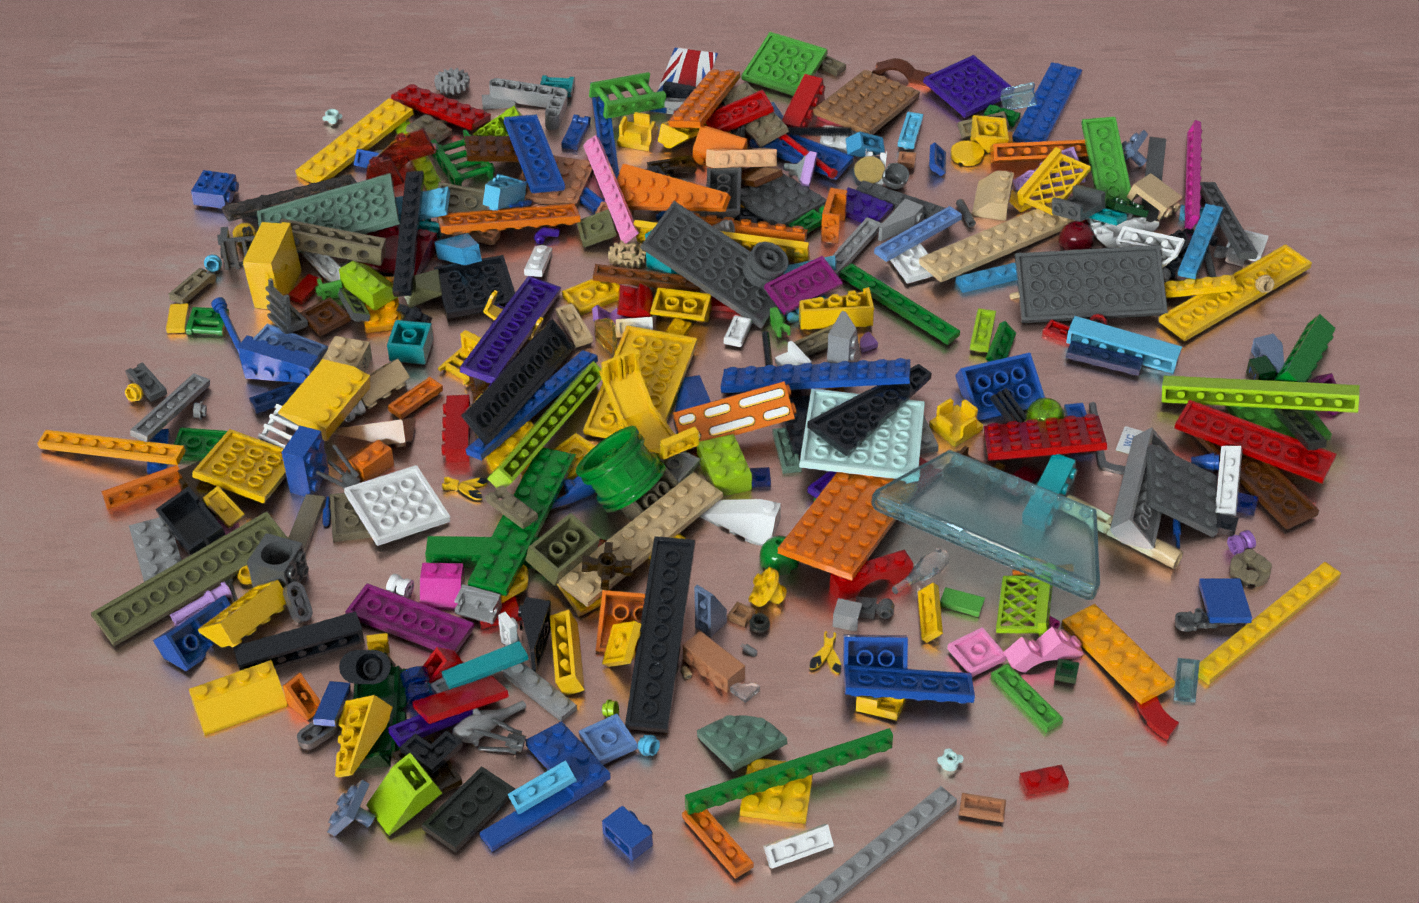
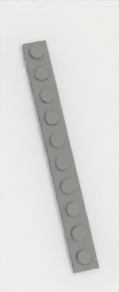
M940 786L795 903L837 902L957 804V799Z

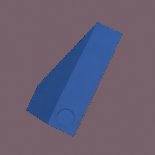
M700 375L684 377L678 393L675 412L711 402ZM673 418V422H674L676 434H678L677 429H676V425H675V421H674V418Z
M223 595L154 639L153 642L163 658L184 671L189 670L202 661L214 642L199 633L198 629L231 605L226 596Z

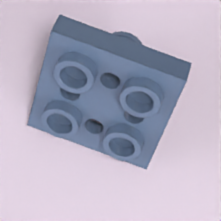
M1145 130L1139 134L1137 132L1130 137V141L1122 143L1125 161L1131 158L1139 167L1143 166L1147 161L1138 151L1148 136Z
M361 780L358 784L352 785L346 794H341L336 803L339 807L337 811L333 812L328 821L330 823L327 831L329 834L336 836L354 819L367 828L372 824L375 815L360 807L370 785L369 783Z

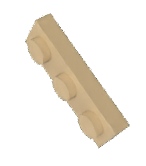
M573 304L555 308L557 317L576 347L593 342V336Z

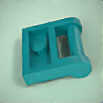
M542 75L540 85L566 89L568 97H572L575 77L557 78Z

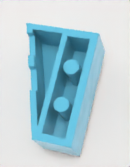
M497 174L496 177H493V180L485 184L483 205L489 206L491 210L498 211L500 208H508L511 204L524 201L527 182Z

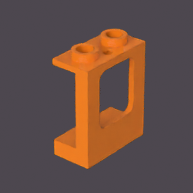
M830 188L822 213L821 241L839 243L840 221H845L848 190Z

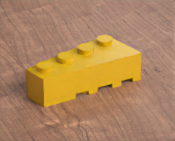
M863 288V292L858 293L855 290L848 291V295L843 296L832 294L827 299L817 297L799 301L800 328L811 330L829 327L835 324L842 311L848 314L855 327L873 326L874 306L870 288Z

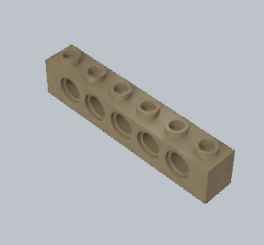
M282 218L279 222L291 224L297 250L379 266L382 265L386 255V238Z

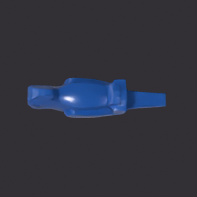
M577 476L574 480L567 479L563 484L566 495L556 499L552 509L577 502L596 492L591 485L583 483L582 477Z

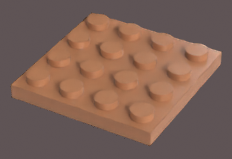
M553 155L565 183V189L563 191L531 193L527 183L525 200L547 205L574 203L576 208H578L580 197L583 196V190L588 186L594 173L590 161ZM522 170L518 179L526 181L525 175Z

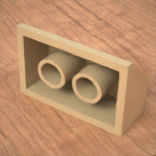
M997 170L978 182L972 216L1006 221L1014 172Z
M399 359L391 361L369 374L370 389L361 401L365 407L370 409L377 404V399L381 397L383 400L392 394V389L396 388L398 390L406 385L405 381L410 376Z

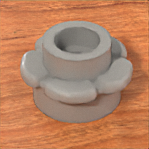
M203 401L194 403L193 417L200 420L202 416L206 417L207 405H203Z

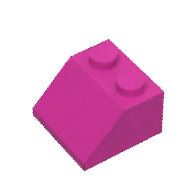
M422 563L420 603L438 610L455 611L458 604L455 603L456 596L462 584H465L463 563Z

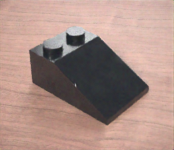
M526 597L524 604L520 605L518 617H521L520 630L523 632V640L530 667L534 672L538 673L551 634V604L549 600Z

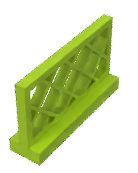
M1043 570V576H1003L996 633H1039V637H1041L1049 629L1053 590L1052 570ZM1007 583H1017V585L1010 587ZM1030 583H1039L1034 587L1028 585ZM1022 588H1024L1025 590H1027L1026 592H1024V593H1022V594H1020L1019 592H1017L1018 590H1020V589H1022ZM1011 594L1015 596V598L1012 600H1008L1006 598ZM1032 594L1036 596V598H1034L1031 601L1027 598ZM1020 601H1022V602L1025 603V604H1024L1023 606H1021V607H1018V606L1016 605V604L1019 603ZM1008 608H1012L1014 610L1009 614L1005 612V610H1007ZM1029 608H1032V609L1035 610L1034 612H1032V613H1030V614H1028V613L1026 612V610H1028ZM1019 614L1023 616L1020 620L1014 618ZM1007 621L1012 623L1010 626H1002ZM1030 621L1034 626H1025L1023 624Z

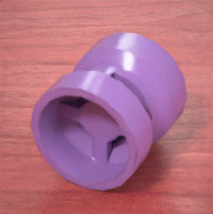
M1245 530L1240 532L1239 535L1228 537L1227 544L1230 551L1236 555L1244 552L1246 549H1254L1256 547V540L1251 531Z

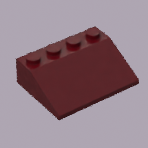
M400 224L365 234L386 238V255L381 266L363 262L359 263L368 265L374 270L395 274ZM419 229L414 275L420 274L436 253L434 242L437 241V233Z

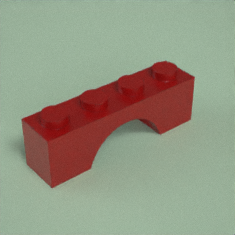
M905 549L866 561L852 581L830 573V590L836 600L838 598L849 600L856 598L866 585L876 580L886 579L891 581L893 585L912 580L914 563Z

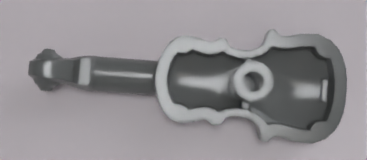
M1196 608L1195 613L1189 611L1179 612L1175 615L1176 628L1184 632L1197 631L1199 628H1217L1222 625L1238 624L1209 623L1207 612L1204 613L1201 608Z

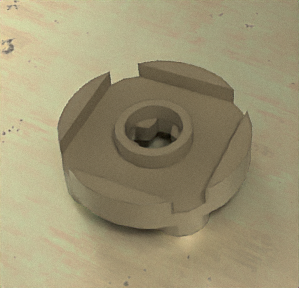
M1246 549L1231 559L1230 575L1232 578H1240L1243 586L1248 587V584H1255V587H1260L1268 582L1272 564L1253 549Z

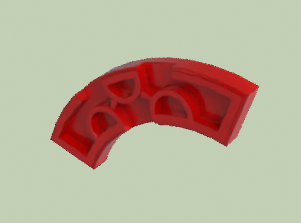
M1158 696L1143 704H1140L1135 699L1137 709L1147 721V725L1155 733L1168 741L1178 728L1179 722L1166 713L1158 700Z

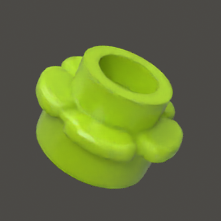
M608 699L606 703H603V716L608 718L615 714L619 715L618 702Z

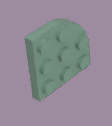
M727 715L697 730V737L733 772L787 745V737L770 722L760 717Z

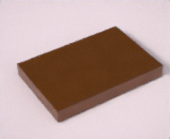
M749 167L742 170L741 185L758 187L782 177L783 172L781 169L769 167Z

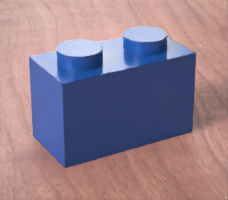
M623 805L602 820L603 834L632 861L653 846V832L646 824L643 825L635 813L631 810L628 811Z

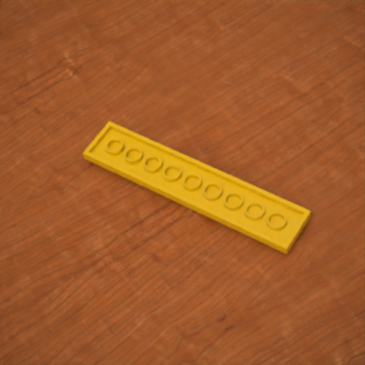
M635 220L634 226L639 232L636 235L637 242L642 244L645 241V234L651 231L657 223ZM720 231L750 252L760 242H771L779 246L786 253L789 262L796 264L810 261L809 242Z
M1285 244L1234 273L1237 291L1196 295L1168 311V313L1161 315L1159 322L1182 340L1187 341L1267 294L1257 290L1255 280L1258 279V276L1269 275L1274 281L1272 289L1274 290L1310 269L1312 262Z

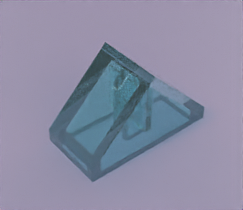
M1177 658L1173 680L1175 681L1173 700L1196 702L1200 660Z

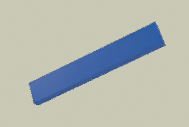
M603 783L576 798H573L564 788L521 814L514 811L481 831L480 837L493 852L603 786Z

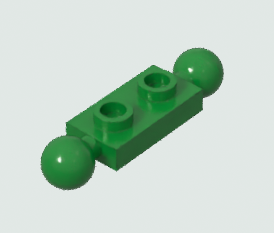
M825 205L821 206L818 212L814 209L790 223L789 227L801 226L803 229L808 230L807 234L822 225V213Z

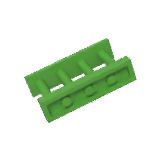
M646 72L591 82L589 97L599 96L604 102L603 116L605 119L634 114L635 112L640 113L664 108L666 93L664 91L654 92L649 86L650 73ZM643 88L647 94L639 95L636 89ZM629 91L633 97L625 98L621 92ZM614 94L617 100L610 101L607 95Z

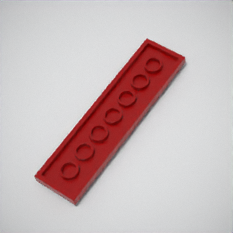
M1192 400L1188 401L1174 429L1220 446H1241L1242 454L1321 484H1323L1337 455L1322 448L1307 450L1298 439Z

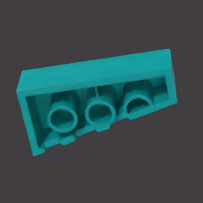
M1060 454L1051 456L1022 514V525L1045 533L1048 527H1051L1054 515L1059 511L1065 496L1075 481L1078 471L1075 468L1076 460Z

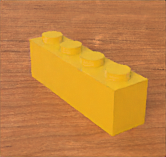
M570 610L550 615L555 682L565 696L584 691L578 623Z

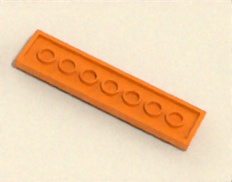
M732 69L726 71L710 70L669 119V127L701 128L741 78L740 71Z
M572 203L499 209L498 211L482 210L447 213L445 216L437 217L441 233L450 235L454 234V232L470 233L476 230L487 232L489 229L506 230L507 228L522 229L527 226L538 228L541 225H574L580 222V214L575 204Z

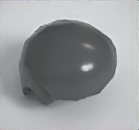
M899 163L888 164L882 174L883 183L888 188L895 190L903 188L909 178L908 169Z

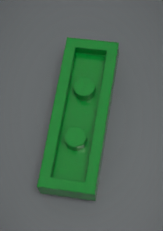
M1006 321L999 323L985 358L988 362L1007 358L1016 332Z

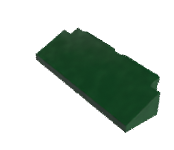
M388 655L391 669L384 681L377 684H354L353 699L375 695L393 707L386 728L358 768L391 767L392 753L400 750V747L389 734V727L407 720V715L403 712V708L407 705L409 672L405 668L402 669L399 665L396 666Z

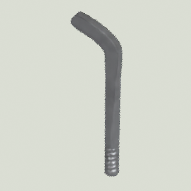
M1089 403L1090 414L1097 416L1096 403ZM1104 450L1096 451L1097 462L1101 469L1116 474H1124L1126 466L1109 463L1106 461Z

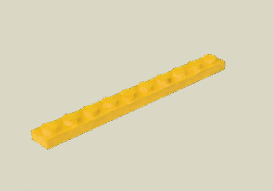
M1327 562L1322 563L1255 617L1251 623L1245 625L1193 667L1192 673L1208 685L1211 684L1340 578L1341 572Z

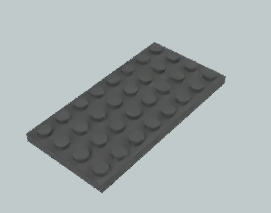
M673 201L640 247L741 316L752 319V323L759 328H762L769 318L770 308L776 307V304L766 290L751 284L743 273V264L750 251L676 201Z
M1160 245L1015 253L1021 323L1049 322L1050 320L1071 321L1074 319V316L1089 320L1095 314H1101L1107 319L1161 316L1168 313Z

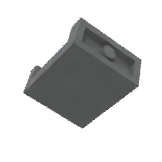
M1081 185L1073 186V196L1067 200L1056 197L1052 198L1053 215L1079 222L1105 208L1104 191Z

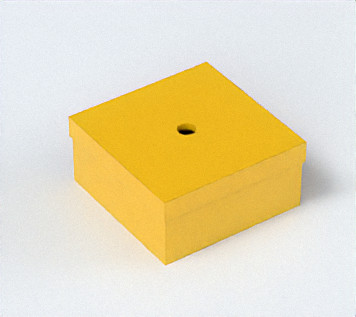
M262 222L243 260L255 308L268 309L267 304H270V302L266 299V296L269 293L265 290V287L269 286L268 279L273 280L274 287L284 296L293 290L302 271L290 223Z

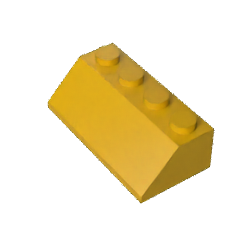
M278 580L253 587L198 629L199 633L220 647L237 646L242 642L241 638L254 633L259 624L263 625L270 621V616L273 613L277 614L285 609L286 601L283 596V587Z
M271 660L189 689L192 704L205 736L287 707L278 675Z

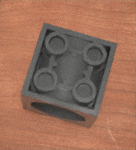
M268 533L264 535L247 561L253 587L278 580L284 589L289 583H300L309 571L303 543Z

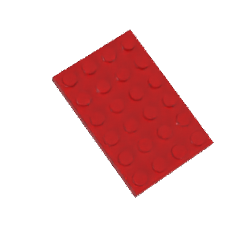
M1087 414L1084 417L1067 416L1064 419L1051 417L1043 421L1030 419L1021 423L1017 421H1010L1007 424L990 423L988 426H984L988 461L1108 450L1100 417L1095 414Z

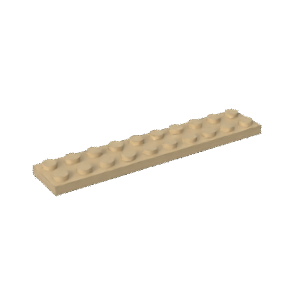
M1052 202L1045 206L1052 209ZM1035 209L919 258V264L937 280L944 282L1061 232L1067 223L1075 220L1050 215L1042 210Z
M693 472L606 542H613L612 553L616 556L617 560H632V572L652 555L654 536L674 538L721 500L723 492ZM605 542L589 556L598 559L599 555L604 553ZM582 562L559 580L558 585L587 607L602 596V590L600 589L601 578L598 576L597 571L582 572ZM616 573L610 579L609 590L626 576Z

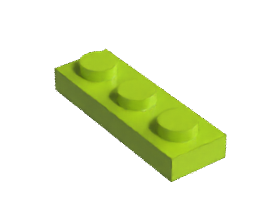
M978 308L970 350L988 353L996 311Z

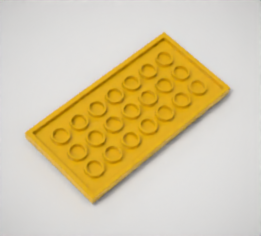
M626 326L614 354V357L625 352L637 350L639 353L640 373L651 401L666 422L669 419L697 346V338ZM602 383L583 432L584 435L607 438L623 428L618 422L604 383Z

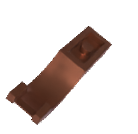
M898 58L876 63V69L872 71V73L879 76L888 70L899 71L905 75L909 83L925 87L928 86L923 83L924 77L933 74L916 70L909 62Z

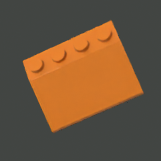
M602 590L596 652L605 653L614 624L632 621L641 623L645 594ZM637 641V643H636L635 650H634V651H635V655H636V650H637L638 641Z

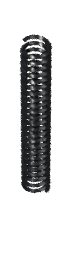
M789 126V132L786 133L790 136L791 133L792 136H799V133L800 136H807V133L808 136H815L816 133V136L819 135V137L820 135L823 136V133L827 137L828 135L831 136L832 133V137H836V135L839 137L840 132V137H844V135L847 137L848 132L849 137L852 135L851 127H844V129L843 127H836V129L835 127H828L827 129V127L811 128L810 126L803 128V126H799V128H795V126H791L790 128Z

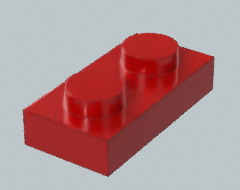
M1062 764L1022 772L1019 776L1026 796L1069 786V780Z

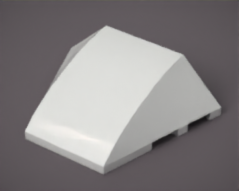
M1126 212L1122 213L1127 214V220L1117 226L1087 218L1097 239L1107 248L1119 247L1116 240L1123 226L1154 232L1159 226L1158 221L1148 222L1146 217L1136 218L1133 217V214Z

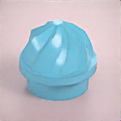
M208 255L204 260V266L208 271L215 272L221 268L222 260L217 255Z
M644 735L638 741V749L645 756H654L659 751L660 741L654 735Z

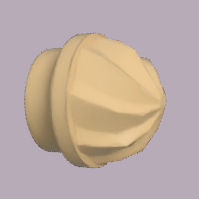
M1269 275L1258 276V279L1255 280L1257 290L1262 293H1268L1274 287V281Z

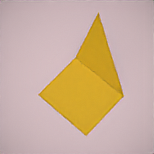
M1013 189L1011 190L1009 202L1020 213L1032 207L1028 204H1025V206L1018 204V195Z

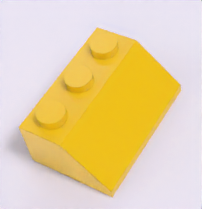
M658 288L650 314L708 322L711 313V295Z

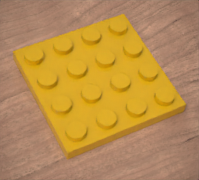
M229 429L193 470L192 477L265 503L286 477L282 457L284 448Z

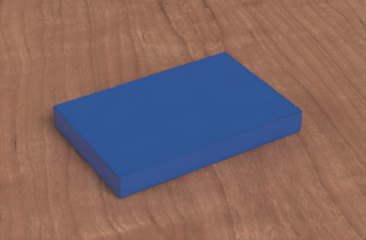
M1199 578V588L1209 623H1251L1252 615L1240 578Z

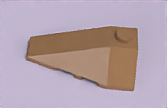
M409 418L337 428L333 434L372 442L380 440L386 445L394 444V447L406 446V442H410L413 439L416 419Z

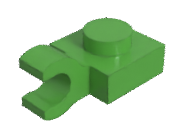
M777 307L770 308V323L777 336L780 338L781 332H786L789 336L791 328L785 324L784 315L779 312Z

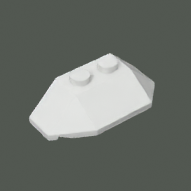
M1126 226L1122 227L1116 240L1119 247L1160 245L1162 268L1179 255L1185 242L1183 238Z

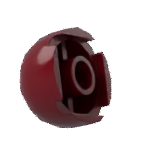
M1069 222L1060 232L1059 246L1061 247L1062 245L1065 250L1092 249L1094 246V232L1085 222Z

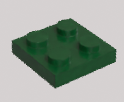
M1113 197V199L1107 198L1105 203L1106 206L1114 210L1146 218L1149 212L1140 203L1129 201L1128 204V201Z

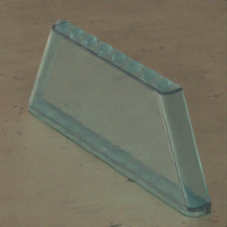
M952 450L946 451L876 489L872 495L871 504L876 511L1086 600L1094 599L1099 591L1100 570L1097 510Z

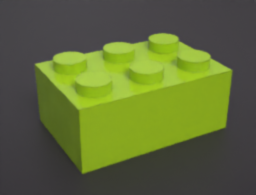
M734 434L699 442L697 457L700 458V467L706 481L723 492V497L752 490V473Z

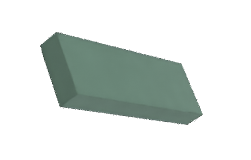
M785 428L772 429L782 473L802 472V468L799 467V455L795 454L793 456Z

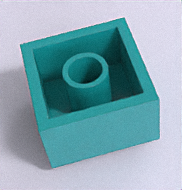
M395 320L387 343L389 361L399 359L400 362L426 364L434 340L432 323Z

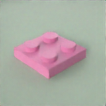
M983 627L948 644L949 652L967 673H971L972 677L1006 661L1007 658L1004 651Z

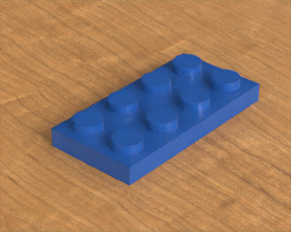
M562 721L525 740L526 747L547 770L566 760L577 780L565 788L573 798L611 779L610 772Z

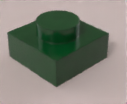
M1058 659L1054 680L1075 684L1079 662Z

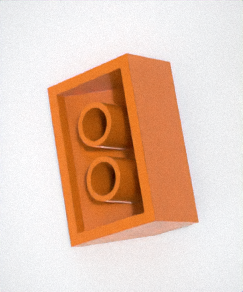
M703 125L699 129L693 147L694 163L708 167L706 166V149L743 150L747 149V139Z

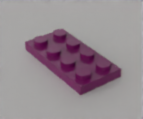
M820 256L766 283L764 289L782 314L786 315L799 308V301L821 297L841 287L843 283L825 258Z

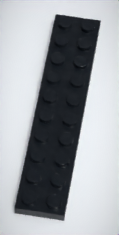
M553 319L550 320L461 414V417L485 445L489 444L576 348L557 323Z
M654 536L641 618V634L637 644L625 721L627 729L668 733L696 545L695 540Z

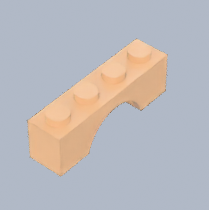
M706 149V166L712 168L777 166V149Z

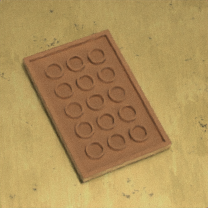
M863 70L813 109V115L846 128L851 127L853 131L873 135L919 97L920 91L915 90L913 87L902 85L897 81L887 79L884 76L874 74L869 70Z

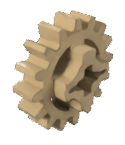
M620 240V244L614 243V247L610 246V251H608L609 263L616 267L640 268L641 264H645L646 251L640 248L641 243L636 244V241L632 243L629 241L625 244Z

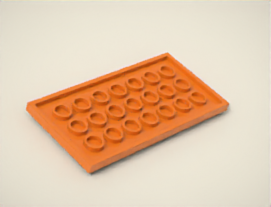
M837 472L780 544L778 554L852 581L916 494L918 485L901 479Z

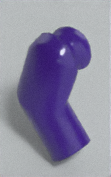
M543 227L535 234L534 239L537 244H543L548 236L558 237L559 229Z

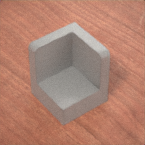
M838 598L833 613V627L856 632L862 603Z

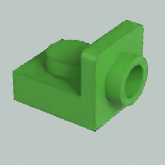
M320 278L317 279L318 286H315L318 297L321 296L322 300L329 297L333 300L340 299L338 296L339 288L343 289L341 280L323 284Z

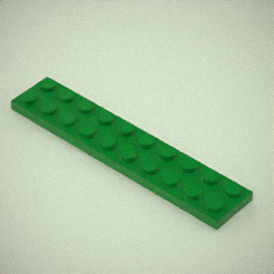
M542 448L532 459L513 496L538 513V519L522 529L503 515L468 580V586L503 596L508 595L526 559L528 547L535 542L576 461V454Z

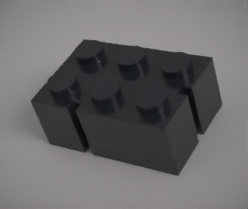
M189 486L155 509L161 521L189 556L226 535L222 526Z

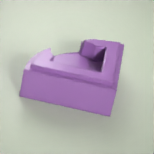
M870 332L865 333L860 339L861 353L878 348V342Z

